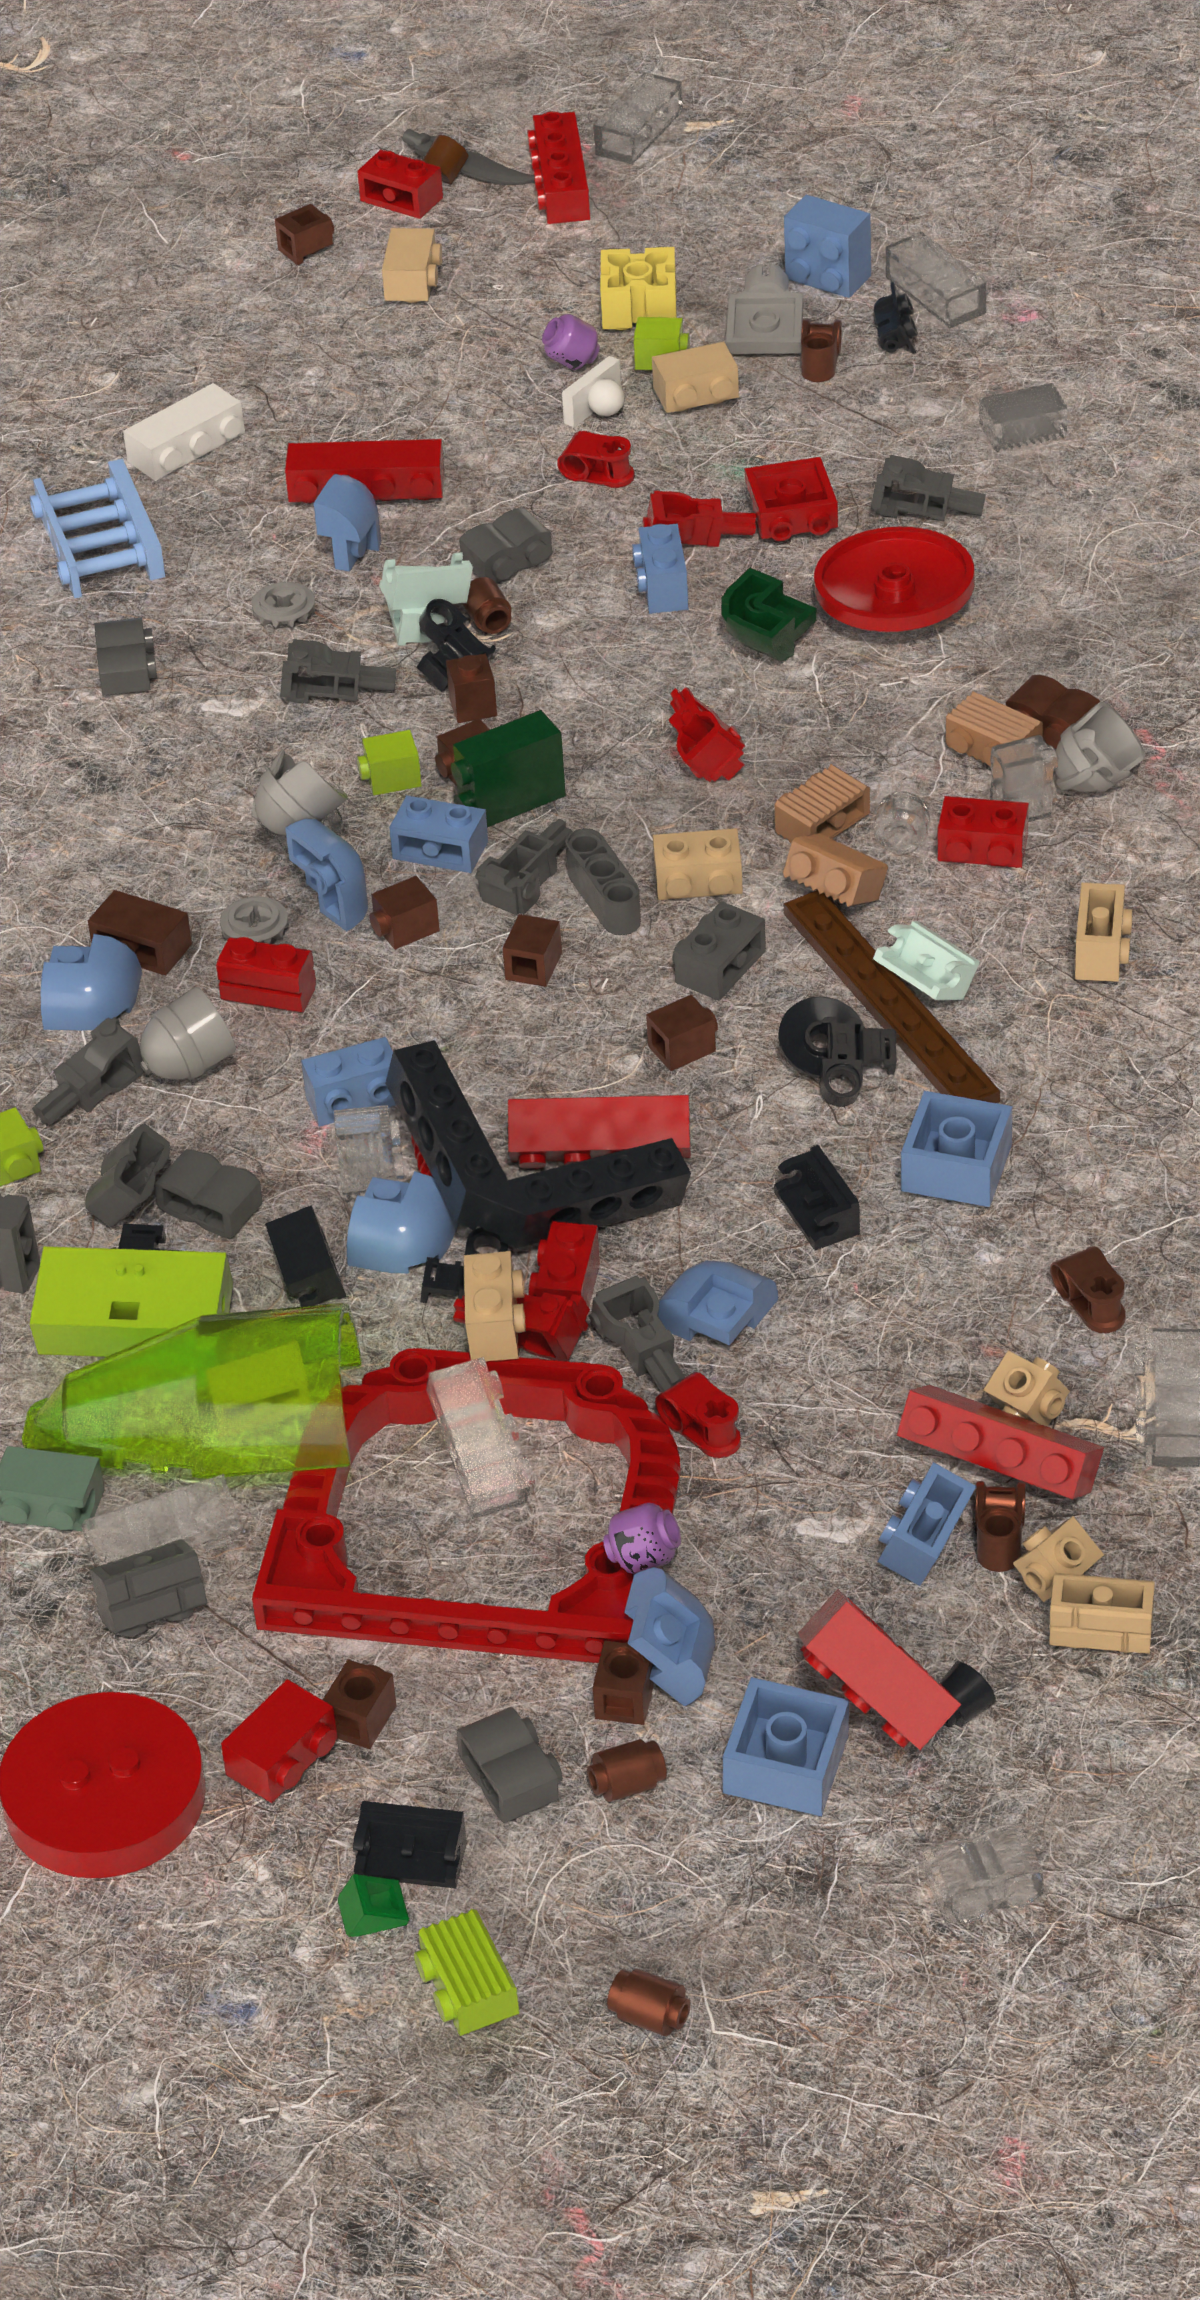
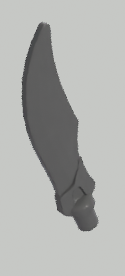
M407 129L403 134L402 140L413 146L417 154L425 156L437 136H429L426 133L419 134L411 129ZM467 151L469 157L459 171L472 178L496 184L520 185L534 183V175L510 169L480 153Z

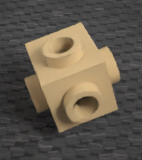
M1009 1350L983 1389L1002 1408V1411L1047 1427L1052 1419H1055L1063 1410L1065 1399L1070 1392L1057 1378L1060 1371L1056 1367L1039 1357H1035L1033 1362H1030Z
M1072 1516L1051 1531L1045 1525L1022 1543L1027 1551L1013 1562V1565L1021 1573L1026 1585L1045 1602L1052 1597L1054 1573L1084 1575V1572L1103 1557L1104 1554L1075 1517Z

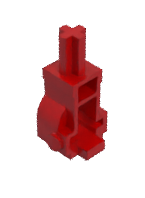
M654 491L653 494L650 493L647 517H643L642 520L643 527H650L656 524H678L681 544L719 547L721 534L753 536L756 532V513L722 512L720 498L699 499L692 498L684 493L671 491Z
M685 687L681 692L675 688L670 693L673 698L670 704L675 713L668 720L679 733L676 746L680 756L697 778L702 779L704 777L709 782L711 780L716 782L723 776L730 780L745 765L742 759H740L744 754L742 749L745 747L740 734L734 726H728L713 710L694 697L688 687Z
M543 1292L542 1297L525 1294L524 1298H517V1304L524 1305L526 1332L518 1333V1348L546 1359L557 1361L569 1360L582 1331L586 1332L588 1328L585 1320L590 1308L583 1296L572 1294L568 1300L566 1296ZM462 1296L461 1299L457 1298L453 1306L456 1312L453 1319L455 1322L465 1324V1296Z

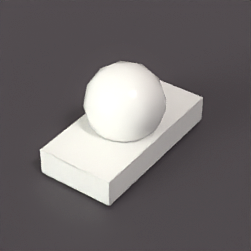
M608 356L562 392L564 424L575 428L594 412L597 415L607 417L618 413L623 406L625 398L621 387L619 359Z

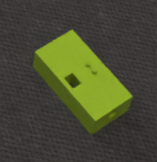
M43 1246L29 1323L38 1354L180 1360H213L222 1358L233 1289V1279L227 1253Z

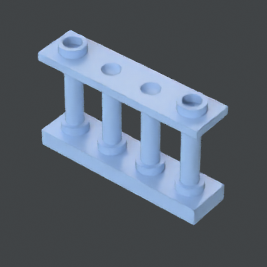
M123 458L108 462L110 477L105 478L104 483L48 496L41 478L33 479L35 495L29 496L33 516L35 519L41 518L59 560L57 562V570L61 584H69L74 599L82 597L79 577L137 564L138 567H145L150 581L165 577L161 544ZM108 498L109 501H114L113 505L57 517L54 511ZM113 520H118L119 523L123 522L121 527L66 539L63 533ZM126 541L128 545L133 544L131 549L81 561H75L73 554Z

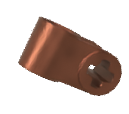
M803 319L801 371L802 376L806 380L824 382L834 377L838 354L841 351V320H835L833 324L811 323L809 319Z
M1097 1246L1089 1247L1051 1264V1277L1058 1293L1065 1301H1068L1089 1329L1098 1333H1110L1124 1325L1126 1311L1121 1304V1298L1124 1295L1125 1283L1123 1278L1107 1262L1104 1254Z
M977 1481L975 1525H977V1558L982 1567L990 1571L1004 1572L1015 1568L1013 1562L1021 1556L1022 1527L1025 1526L1026 1483L1018 1482L1016 1487L986 1486L984 1481Z

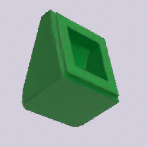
M353 1874L338 1896V1905L348 1937H359L406 1926L410 1921L399 1880Z

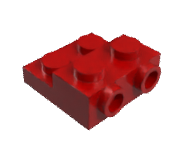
M821 457L744 468L745 483L753 503V513H756V525L761 539L773 538L776 541H785L793 534L811 532L814 535H823L832 528H838V502Z

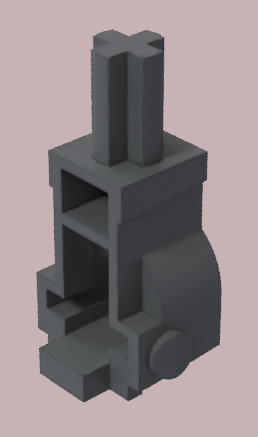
M890 455L889 458L885 459L882 474L877 475L871 509H876V514L897 518L899 512L913 513L944 521L947 509L982 516L986 494L952 487L954 474L928 471L916 460ZM893 480L900 482L899 489L916 493L901 494L891 492Z
M293 639V642L288 644L287 661H283L280 697H286L287 702L308 703V697L318 696L357 701L358 688L394 691L396 668L360 665L361 652L332 651L327 645L317 641ZM299 666H306L307 674L322 676L300 677L298 676Z
M558 819L555 823L552 822L540 835L525 830L499 859L489 856L476 869L475 878L478 880L482 901L512 914L518 915L521 913L524 915L538 901L540 886L557 872L556 853L565 845L566 837L573 832L571 829L566 828V822Z
M108 1017L90 1032L93 1039L65 1063L63 1062L53 1070L59 1086L32 1107L33 1112L40 1117L44 1125H51L75 1104L88 1113L109 1093L125 1089L144 1073L140 1066L143 1060L137 1038L120 1026L119 1020L115 1017L112 1019Z
M637 1275L596 1292V1297L593 1298L592 1312L588 1314V1317L602 1339L609 1338L620 1345L631 1362V1368L637 1377L649 1373L662 1393L685 1378L673 1359L674 1337L669 1330H666L659 1319L658 1296L645 1276L639 1278ZM631 1309L633 1314L638 1312V1322L642 1328L631 1329L628 1323L620 1322L619 1320L630 1316Z

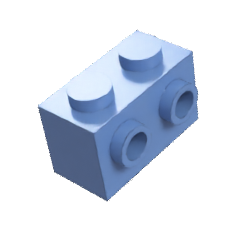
M656 524L650 527L638 528L639 544H632L633 562L637 573L638 591L645 592L649 614L689 610L687 570L678 524Z
M406 795L389 827L393 859L467 873L473 872L488 843L486 809Z
M386 1037L301 1060L306 1100L319 1127L396 1106L385 1084L393 1054Z
M934 1462L921 1483L912 1478L898 1503L906 1508L903 1516L900 1519L892 1515L878 1539L886 1544V1547L877 1562L921 1586L939 1557L976 1486Z

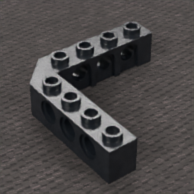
M433 1040L393 1050L385 1084L457 1224L474 1231L479 1226L501 1235L500 1242L520 1248L539 1243L541 1239H547L552 1221L597 1225L600 1227L681 1205L691 1171L673 1138L508 1180L436 1041Z

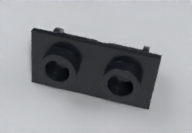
M894 282L890 283L892 294L878 299L874 304L879 343L881 348L887 352H895L897 349L908 345L912 354H914L916 349L913 337L918 335L916 325L911 317L914 314V309L907 294L900 295Z

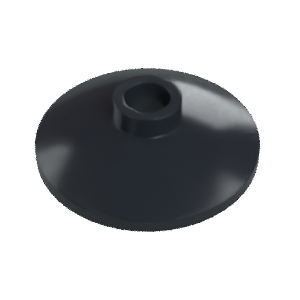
M810 997L797 1002L784 1014L778 1030V1043L784 1058L793 1068L814 1078H820L822 1058L827 1059V1048H819L813 1044L816 1040H822L827 1044V1032H819L823 1018L837 1017V1023H845L847 1017L858 1018L862 1023L859 1033H862V1029L865 1028L859 1015L850 1006L830 997Z

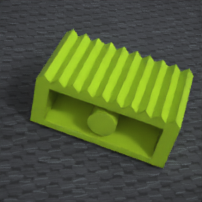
M471 1909L468 1913L461 1912L458 1917L451 1916L448 1921L441 1920L439 1924L432 1923L428 1928L422 1927L418 1931L420 1951L414 1952L416 1967L424 1983L433 1980L435 1988H437V1991L433 1992V1997L438 2013L443 2022L453 2020L459 2036L519 2014L517 1988L477 1910Z

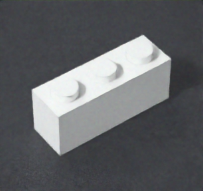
M214 383L125 429L123 433L127 461L151 479L157 481L244 434L245 428L241 401Z

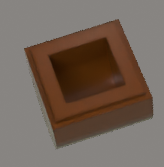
M438 135L422 161L441 167L442 181L452 184L469 155L465 148L456 140L445 135Z

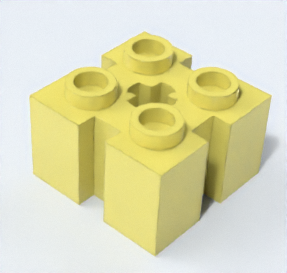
M675 247L645 248V253L630 254V249L601 250L600 293L603 329L627 330L632 328L633 323H637L638 317L677 318Z

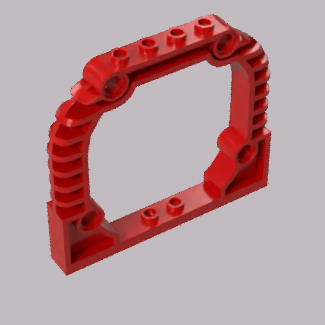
M409 1348L393 1356L390 1361V1367L366 1373L362 1378V1384L347 1385L339 1389L331 1396L330 1402L327 1405L321 1406L316 1411L309 1427L304 1431L283 1509H277L252 1595L257 1630L599 1663L604 1641L628 1642L634 1620L624 1611L634 1574L626 1572L618 1562L613 1563L610 1561L604 1548V1542L593 1545L585 1555L586 1574L566 1589L552 1595L548 1611L491 1606L481 1603L440 1601L431 1598L419 1599L359 1593L357 1577L347 1568L348 1556L344 1526L337 1518L350 1466L363 1443L390 1423L403 1425L426 1424L437 1420L447 1411L565 1421L570 1431L580 1438L593 1442L615 1444L629 1464V1470L620 1511L644 1503H654L663 1510H669L673 1514L681 1476L678 1447L666 1422L648 1409L645 1400L623 1387V1377L618 1370L602 1364L524 1357L472 1363L470 1353Z

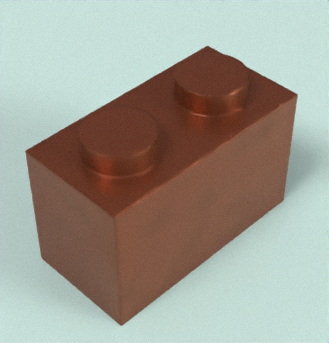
M114 890L88 920L91 943L93 934L112 937L126 944L136 954L142 969L164 976L171 971L192 945L187 912Z

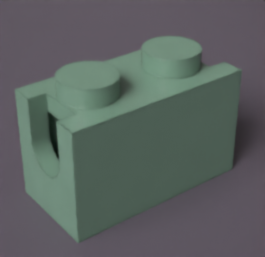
M7 1446L0 1462V1521L52 1527L58 1530L89 1532L105 1490L99 1458Z

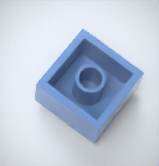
M806 194L784 216L785 273L788 275L789 280L850 298L871 277L870 213Z
M924 1091L901 1151V1191L990 1207L1012 1147L1013 1106Z
M751 1677L723 1755V1793L822 1817L849 1736V1700Z

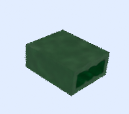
M542 710L453 744L454 762L451 764V771L457 784V795L454 796V803L486 809L487 828L566 796L562 734Z

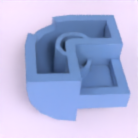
M334 474L314 502L317 535L332 537L335 569L350 572L357 559L364 555L366 549L379 551L380 549L379 513L373 494L365 484L349 475Z
M302 819L285 827L289 860L305 871L306 884L318 892L320 912L346 932L354 928L364 919L368 910L364 866L358 853L351 844L317 819Z
M93 934L91 947L53 946L50 961L44 962L41 978L43 1029L94 1030L108 1017L112 1019L123 1011L130 1013L136 1002L142 976L141 965L136 954L126 944L112 937Z
M414 1171L410 1183L372 1177L365 1195H357L352 1209L347 1235L348 1266L387 1273L409 1274L408 1267L426 1263L427 1257H435L441 1260L449 1249L459 1224H457L432 1176Z
M706 1260L684 1271L659 1299V1319L671 1334L691 1341L699 1332L730 1346L745 1326L755 1329L778 1301L777 1286L770 1278L731 1262Z
M652 1567L634 1574L624 1611L634 1620L628 1644L653 1663L649 1679L683 1706H687L702 1695L715 1648L713 1618L694 1594L663 1569Z

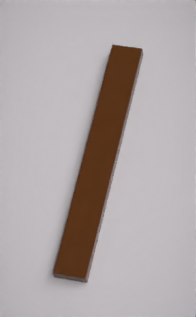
M816 890L783 903L785 917L883 1029H896L897 1045L939 1093L992 1103L1000 1102V1090L900 977L873 959L876 950L836 905L826 897L825 893L819 894V891Z

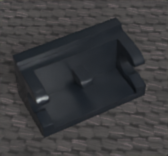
M819 1145L810 1147V1151L789 1158L778 1166L782 1174H789L794 1170H798L793 1177L785 1178L774 1184V1193L814 1251L860 1234L859 1201Z
M312 1205L265 1223L289 1293L302 1292L309 1287L316 1288L314 1292L304 1294L298 1299L301 1307L318 1305L335 1297L338 1300L347 1297L326 1236Z
M362 1801L353 1842V1850L358 1851L354 1865V1874L399 1880L400 1883L456 1889L467 1845L463 1811Z

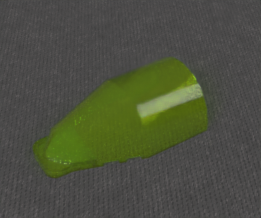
M347 1303L201 1315L66 1374L49 1398L39 1400L30 1406L22 1434L23 1448L98 1457L100 1467L125 1469L127 1462L149 1464L151 1473L165 1474L168 1471V1467L191 1469L193 1477L206 1479L348 1467L351 1460L343 1412L340 1367L359 1366L362 1362L355 1322L350 1307Z

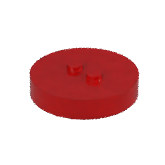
M91 1693L70 1698L49 1707L32 1718L15 1735L8 1745L0 1764V1799L5 1822L12 1839L20 1850L37 1864L59 1874L72 1877H115L132 1873L154 1864L175 1850L191 1833L201 1815L205 1802L206 1782L200 1748L189 1725L166 1705L148 1697L132 1693Z

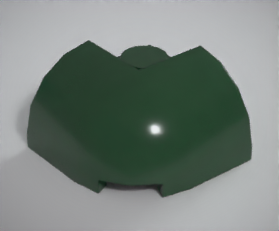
M751 567L731 584L721 597V615L728 633L744 646L778 661L787 660L794 655V642L817 621V608L783 594V581Z

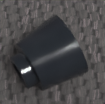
M956 1661L939 1683L961 1703V1706L944 1724L946 1727H952L953 1725L964 1726L996 1702L995 1694L985 1678L964 1662Z

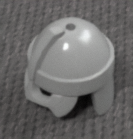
M1102 701L1096 704L1076 723L1071 724L1061 734V740L1054 753V768L1058 776L1056 784L1062 791L1072 789L1078 792H1104L1131 774L1130 769L1145 758V751L1131 727L1107 703Z
M284 749L279 752L270 768L259 778L260 784L253 800L251 813L268 830L279 835H286L285 827L302 819H317L319 822H322V819L348 799L347 794L342 789H334L309 763L301 761L296 765L290 755L284 754Z
M199 987L190 989L172 1003L163 1006L151 1015V1020L147 1023L140 1039L139 1048L143 1060L140 1066L146 1074L154 1073L165 1079H186L190 1081L217 1067L221 1060L235 1052L234 1040L223 1018L208 996Z

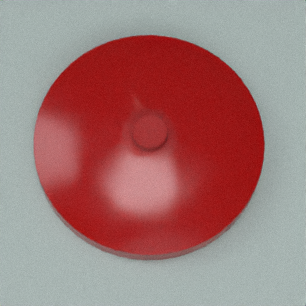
M901 526L867 530L841 540L822 555L814 571L815 594L818 603L827 614L849 626L878 632H899L919 629L949 618L968 602L975 587L974 562L970 553L963 545L953 538L936 531Z

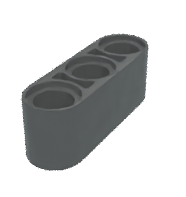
M583 828L571 832L565 841L569 879L604 929L614 935H627L635 932L641 924L640 894L637 883L598 831Z

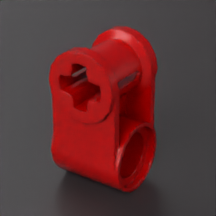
M588 431L576 432L557 461L559 471L563 476L572 481H583L605 485L610 488H620L629 485L635 478L634 469L629 463V455L632 450L631 443L627 438L621 436H607Z
M693 1372L655 1398L657 1412L666 1422L667 1426L688 1439L704 1454L714 1458H723L734 1454L740 1448L741 1435L735 1427V1422L739 1416L738 1403L734 1398L726 1395L714 1386L703 1374Z

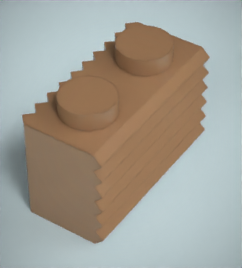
M972 691L970 696L967 695L966 700H962L961 704H958L956 709L953 708L952 712H948L946 716V744L949 748L952 747L955 751L962 754L967 753L969 757L973 756L976 760L980 759L982 763H986L992 768H1000L1003 773L1007 771L1010 776L1042 749L1043 722Z
M830 764L828 769L824 768L822 773L813 774L804 785L801 784L798 789L795 788L793 793H785L776 801L774 805L775 831L778 835H782L784 839L787 838L790 843H792L795 837L817 835V833L833 839L870 813V787Z
M817 833V835H804L803 837L800 836L793 839L783 874L785 878L790 877L792 881L797 880L798 884H804L806 888L811 887L812 891L818 890L819 894L825 893L826 897H832L833 901L839 900L840 904L846 903L847 907L879 900L888 866L881 861Z

